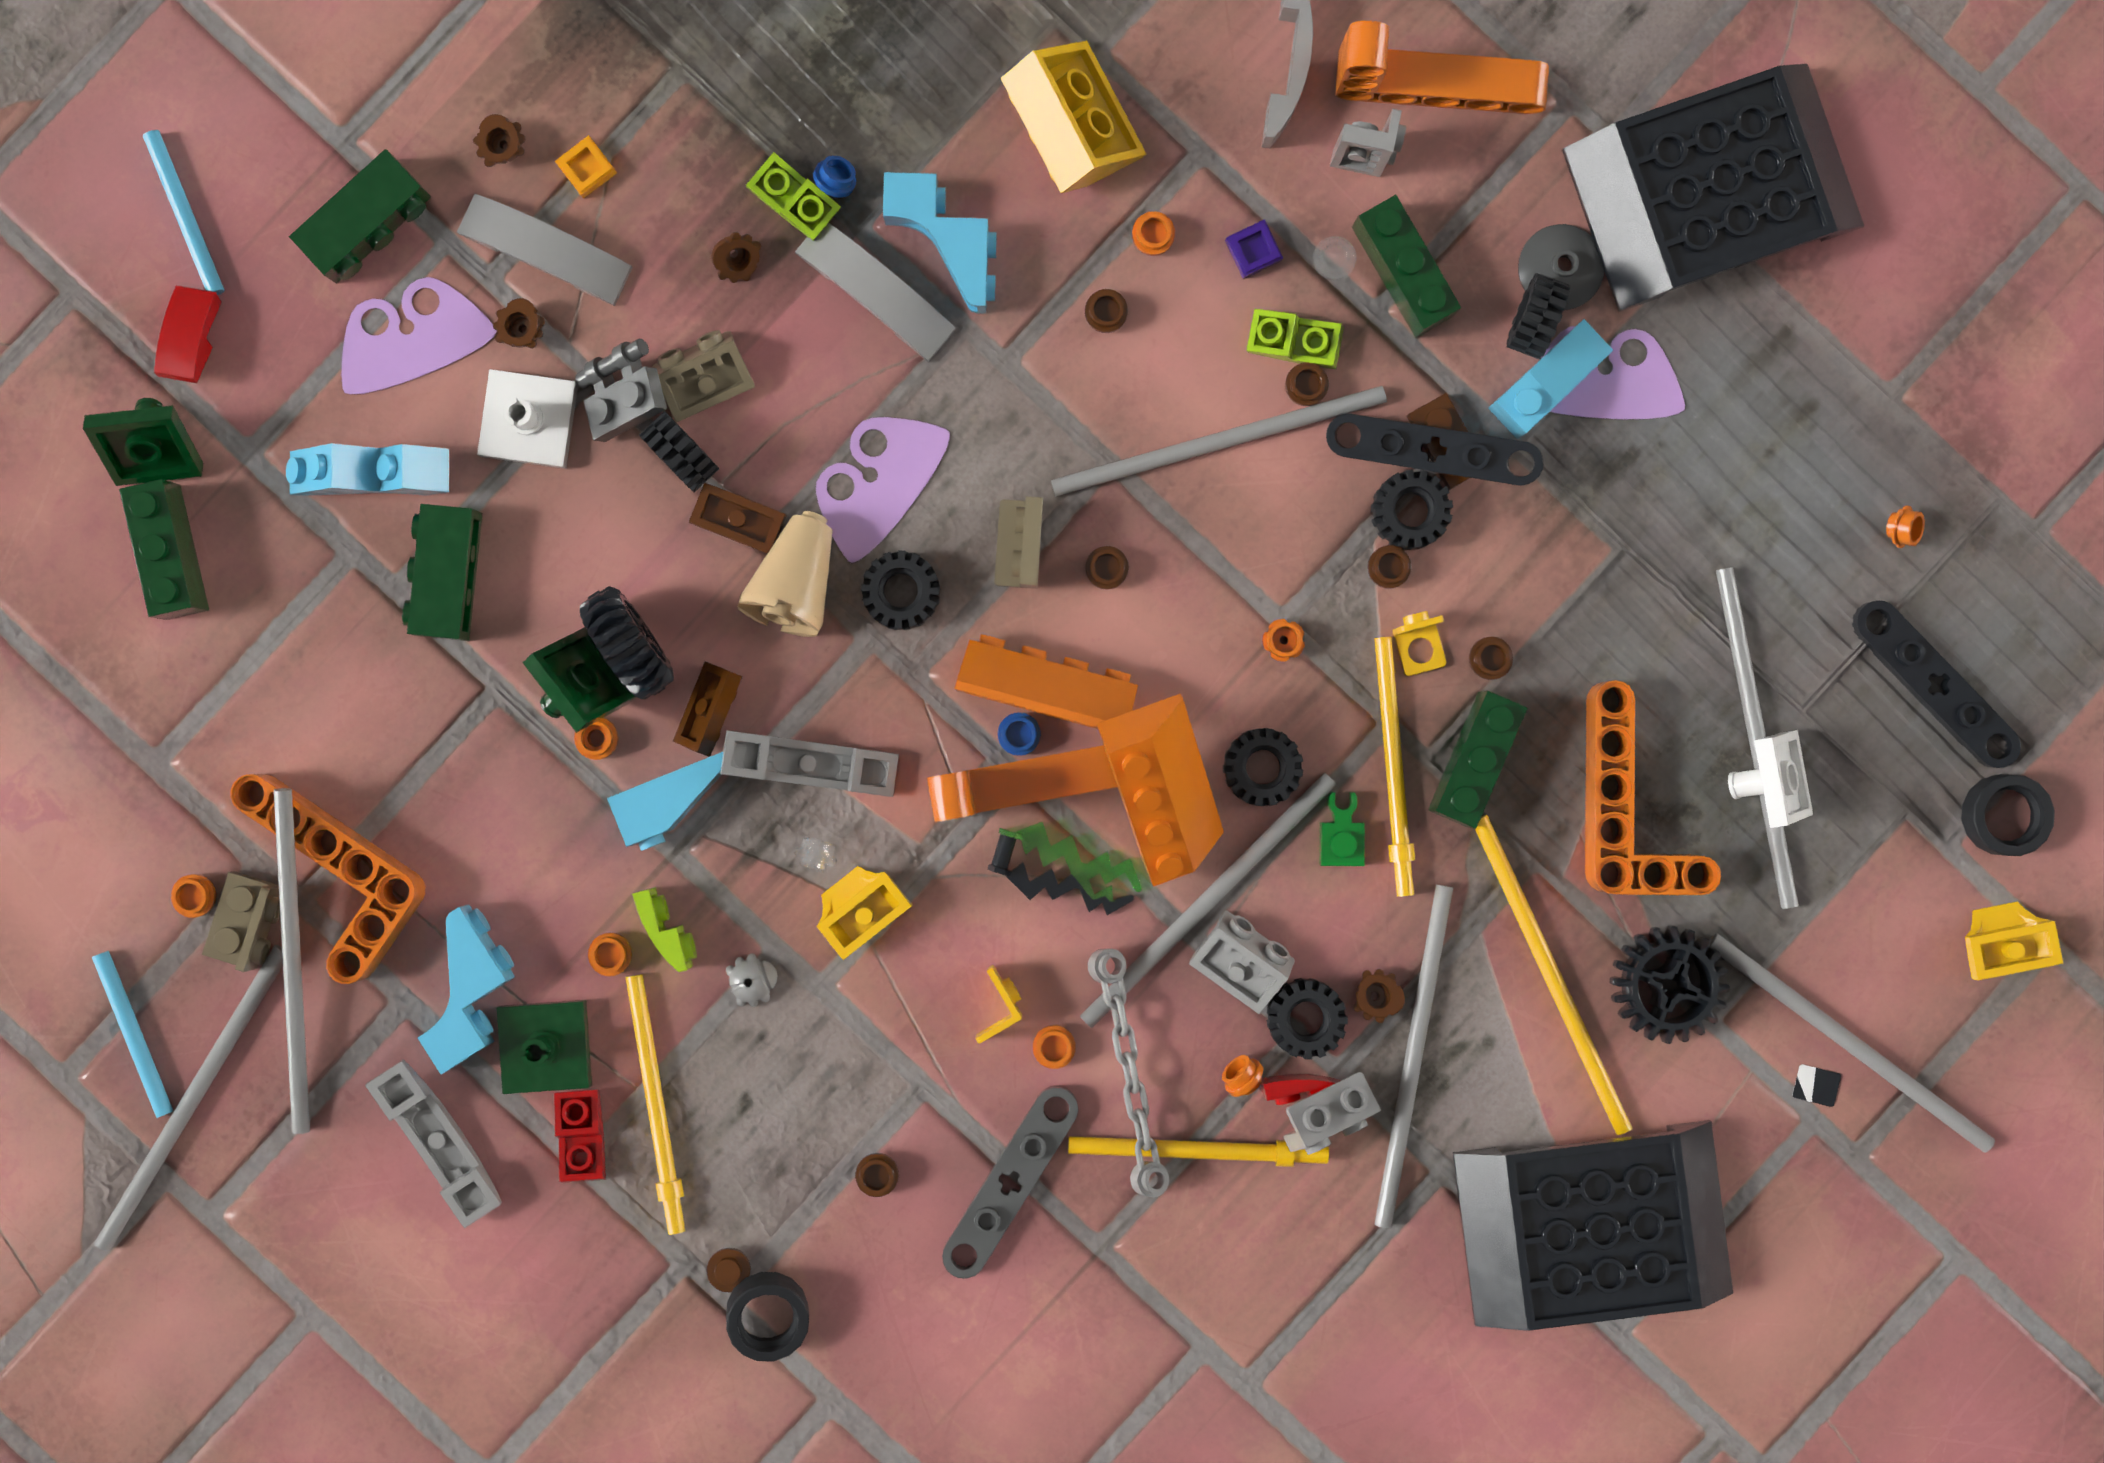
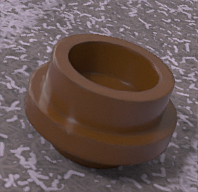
M1102 289L1096 291L1086 302V320L1098 332H1115L1123 326L1127 319V303L1124 297L1114 290Z
M1308 362L1294 366L1285 380V390L1288 397L1300 406H1312L1319 403L1325 397L1329 387L1325 371L1320 366Z
M1386 545L1380 547L1369 558L1367 565L1368 574L1371 580L1379 587L1386 589L1399 587L1410 576V558L1403 549L1397 546Z
M1102 546L1095 549L1089 555L1085 570L1089 581L1094 586L1108 590L1114 589L1124 582L1128 575L1129 565L1126 556L1119 549L1112 546Z
M1498 637L1482 638L1470 650V667L1477 676L1483 679H1499L1511 669L1513 663L1512 650L1504 640Z
M869 1154L859 1162L856 1168V1183L860 1190L868 1196H885L893 1191L899 1179L897 1164L886 1154Z
M723 1248L717 1251L710 1258L707 1265L708 1280L713 1287L722 1292H732L751 1273V1265L747 1256L735 1248Z

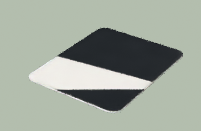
M1801 1064L1792 1096L1797 1099L1833 1107L1841 1075Z

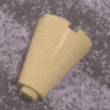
M803 511L802 515H793L741 593L737 607L742 613L766 626L769 620L782 625L781 631L803 637H815L818 635L820 628L823 626L833 530L826 524L827 519L811 511Z

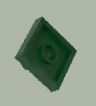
M142 398L136 402L135 410L85 415L83 430L115 486L146 483L159 479L175 480L202 476L204 463L173 405L163 406L156 399Z
M586 627L533 652L522 662L546 693L540 699L543 711L552 718L564 716L576 733L628 705L635 698L633 693L628 691L627 687L621 683L618 676L613 673L609 664L604 660L594 641L589 636Z
M586 1000L506 1005L496 1008L502 1094L583 1089L592 1086Z

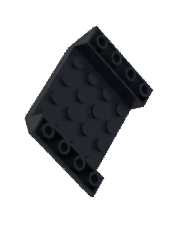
M1808 64L1780 65L1615 122L1562 149L1619 312L1658 299L1668 291L1818 239L1822 242L1864 227Z
M1705 1120L1666 1125L1667 1132L1503 1153L1496 1147L1453 1152L1474 1325L1531 1331L1703 1309L1733 1294L1712 1122Z

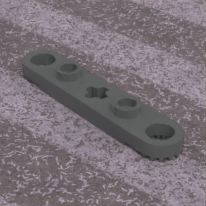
M1050 1086L1039 1094L946 1242L942 1255L943 1264L951 1275L966 1279L977 1275L982 1270L1073 1125L1078 1114V1104L1074 1094L1067 1088ZM1051 1097H1061L1067 1101L1069 1111L1063 1119L1052 1120L1045 1115L1044 1104ZM1012 1171H1016L1019 1173L1018 1182L1022 1187L1019 1190L1011 1188L1008 1193L1003 1191V1181L999 1176L1002 1173L1009 1176ZM960 1244L972 1246L977 1253L976 1261L967 1267L957 1265L953 1261V1249Z

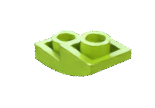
M775 152L771 154L746 184V188L812 241L816 239L841 209V206L821 191L808 178L802 177Z
M1254 308L1246 351L1269 358L1299 364L1308 362L1323 368L1336 369L1344 326L1341 323L1299 318L1297 314Z
M656 887L632 893L642 924L658 951L678 972L692 968L691 959L697 958L693 936L691 933L685 934L683 925L666 929L664 921L669 920L670 915L665 896H658Z

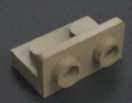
M720 330L709 332L697 339L698 345L685 351H681L680 348L669 350L657 358L658 363L652 366V368H657L664 399L676 423L755 387L731 331H726L722 334Z
M1026 496L1025 501L1006 499L1000 501L994 580L996 586L1037 589L1043 497Z
M236 871L228 872L202 955L236 965L235 969L242 972L255 970L258 965H262L268 956L271 946L270 940H267L271 924H275L280 917L279 885Z

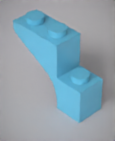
M884 172L883 218L885 225L908 227L927 236L936 246L968 309L973 313L986 314L987 301H995L996 275H987L988 258H996L997 232H989L988 219L937 217V214L946 213V187H938L937 174Z
M331 443L290 451V459L286 465V478L290 483V495L394 493L427 496L449 492V449L407 444L374 448Z
M469 904L456 908L446 918L450 985L448 1006L440 1020L430 1030L418 1037V1040L440 1074L451 1070L495 1042L490 1034L493 1032L490 1020L481 1010L475 1011L472 1004L515 978L511 971L514 963L503 946H495L487 933L491 930L487 919L479 909L472 910Z

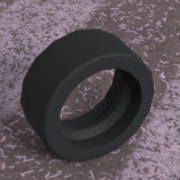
M1996 774L1981 779L1968 791L1962 804L1961 821L1966 835L1976 847L1993 855L2020 857L2036 851L2047 841L2054 827L2055 809L2050 795L2040 783L2023 775ZM2002 790H2014L2022 794L2027 799L2031 810L2030 823L2026 832L2020 838L2011 841L2000 840L1994 837L1988 831L1985 822V807L1990 797Z
M759 1272L746 1277L733 1289L727 1301L726 1330L730 1341L743 1356L755 1361L774 1362L790 1356L802 1345L808 1333L809 1308L804 1291L792 1278L781 1273ZM763 1295H776L784 1298L790 1303L793 1310V1321L790 1327L784 1333L772 1338L752 1335L745 1330L742 1323V1311L745 1305L752 1299Z

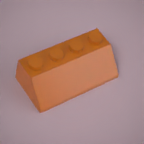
M981 634L979 642L969 639L954 687L956 691L1098 729L1097 723L1133 710L1138 685L1129 683L1131 675L1128 673L1106 668L1103 676L1089 672V663L1064 657L1063 664L1046 660L1048 653L1046 651L1022 646L1021 653L1004 649L1005 640Z
M1180 693L1097 723L1139 852L1153 887L1195 872L1224 833L1185 703Z

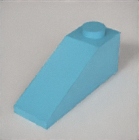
M1583 319L1492 403L1488 409L1518 439L1565 398L1613 349Z
M723 752L607 798L626 847L639 844L641 851L665 842L663 833L673 830L722 775L720 772Z

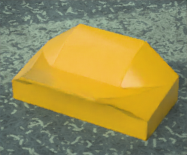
M857 866L821 894L823 904L822 917L816 927L842 960H844L908 910L912 904L886 871L874 873Z
M2011 902L1972 911L1971 929L1965 936L1972 979L1979 981L2064 964L2055 921L2036 917L2019 902Z

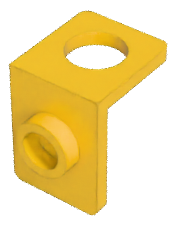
M1423 611L1402 617L1404 626L1392 629L1404 674L1411 676L1446 666L1447 662L1436 625L1444 622L1443 615L1429 618L1428 611ZM1424 638L1431 643L1433 654L1426 663H1416L1410 658L1408 648L1414 639Z
M994 965L987 968V973L1011 1014L977 1033L975 1039L978 1044L1022 1019V1013L1016 1002L1022 1000L1017 988L1010 977L1002 980Z

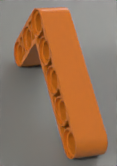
M1357 21L1350 24L1338 51L1335 95L1340 99L1519 114H1536L1546 110L1549 64L1542 61L1388 49L1389 25L1378 21Z
M1614 680L1596 684L1590 689L1586 699L1585 875L1587 882L1597 891L1619 895L1710 894L1716 890L1721 880L1720 867L1711 858L1692 854H1634L1635 696L1631 687L1622 681ZM1607 689L1614 690L1619 696V705L1613 712L1607 711L1602 705V695ZM1608 732L1615 734L1619 741L1618 750L1612 756L1606 754L1601 745L1602 738ZM1609 775L1615 777L1619 785L1617 794L1611 799L1606 798L1601 790L1602 781ZM1611 818L1618 825V835L1613 841L1607 842L1601 835V827L1606 820ZM1608 862L1614 863L1618 869V877L1611 885H1605L1600 875L1601 869ZM1655 862L1660 867L1661 877L1656 884L1650 886L1645 881L1644 872L1648 865ZM1699 863L1704 870V877L1701 883L1693 886L1688 880V871L1692 865Z
M1104 745L927 778L935 822L1118 787Z
M246 774L239 777L233 783L230 790V798L233 805L239 811L276 835L273 790L290 787L269 774ZM255 782H258L264 790V798L258 805L250 798V788ZM292 789L293 807L300 814V823L294 829L295 848L367 896V899L326 960V969L334 981L340 984H351L363 980L376 970L425 896V883L415 871ZM327 830L331 831L337 840L336 848L331 854L327 853L321 845V838ZM362 855L368 856L373 864V871L368 878L361 876L357 870V861ZM398 879L403 880L409 887V896L405 902L398 901L393 894V885ZM373 915L378 916L385 925L384 933L380 938L374 937L368 929L369 920ZM349 951L354 953L360 961V968L356 974L350 973L344 965L345 955Z

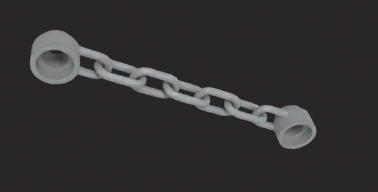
M1098 949L1092 953L1088 960V971L1095 981L1101 983L1104 1000L1112 1011L1115 1026L1112 1031V1040L1117 1061L1123 1066L1126 1081L1123 1095L1127 1114L1134 1122L1137 1136L1135 1145L1137 1165L1131 1172L1130 1181L1132 1188L1138 1194L1147 1197H1158L1168 1187L1169 1174L1166 1168L1160 1164L1157 1145L1150 1138L1147 1123L1149 1105L1145 1087L1138 1078L1135 1063L1138 1057V1050L1134 1031L1127 1023L1124 1008L1126 990L1123 976L1126 972V960L1123 954L1116 949ZM1110 958L1115 963V969L1111 974L1106 969V963ZM1117 982L1120 996L1115 994L1111 997L1108 983ZM1128 1034L1131 1053L1126 1051L1122 1054L1119 1036L1125 1037ZM1130 1092L1132 1094L1140 1093L1143 1111L1139 1108L1133 1111ZM1151 1148L1153 1162L1143 1161L1141 1149L1148 1151ZM1155 1172L1158 1180L1156 1185L1151 1187L1149 1178Z

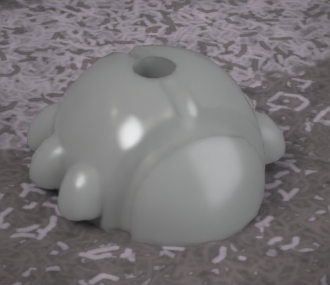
M751 953L747 956L746 960L738 957L735 960V966L729 965L726 967V973L729 976V986L732 987L731 991L735 995L737 1004L740 1007L744 1006L746 1002L750 1006L756 1007L759 1000L765 1003L770 1000V989H774L778 978L777 970L770 962L766 960L759 961L756 955ZM747 978L752 980L751 986L745 984Z

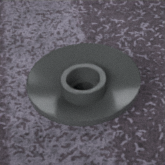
M1567 224L1551 225L1536 232L1524 245L1518 261V275L1524 291L1528 289V285L1535 273L1570 285V294L1566 300L1567 305L1564 311L1577 308L1589 301L1598 291L1604 277V269L1593 237L1586 231ZM1566 257L1571 261L1572 268L1570 271H1562L1558 267L1559 258Z

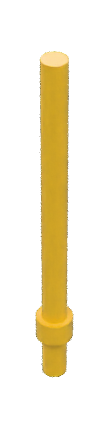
M1392 637L1374 638L1392 835V844L1388 845L1389 862H1394L1397 896L1414 895L1411 861L1416 859L1414 843L1409 841Z
M638 974L625 978L660 1181L655 1183L658 1201H663L668 1234L672 1235L686 1231L680 1200L684 1196L682 1179L676 1176L643 974Z
M1069 1136L1068 1154L1136 1156L1135 1145L1137 1139ZM1154 1140L1159 1157L1267 1161L1275 1162L1276 1166L1294 1167V1163L1328 1164L1329 1162L1328 1146L1308 1155L1305 1149L1290 1152L1285 1140H1276V1144ZM1151 1148L1148 1151L1141 1149L1143 1157H1152Z

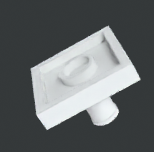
M489 369L477 455L485 458L566 469L578 384L570 380Z
M1798 730L1782 732L1755 740L1760 769L1730 772L1728 784L1732 797L1739 799L1741 797L1764 794L1770 828L1787 826L1812 816L1813 810Z

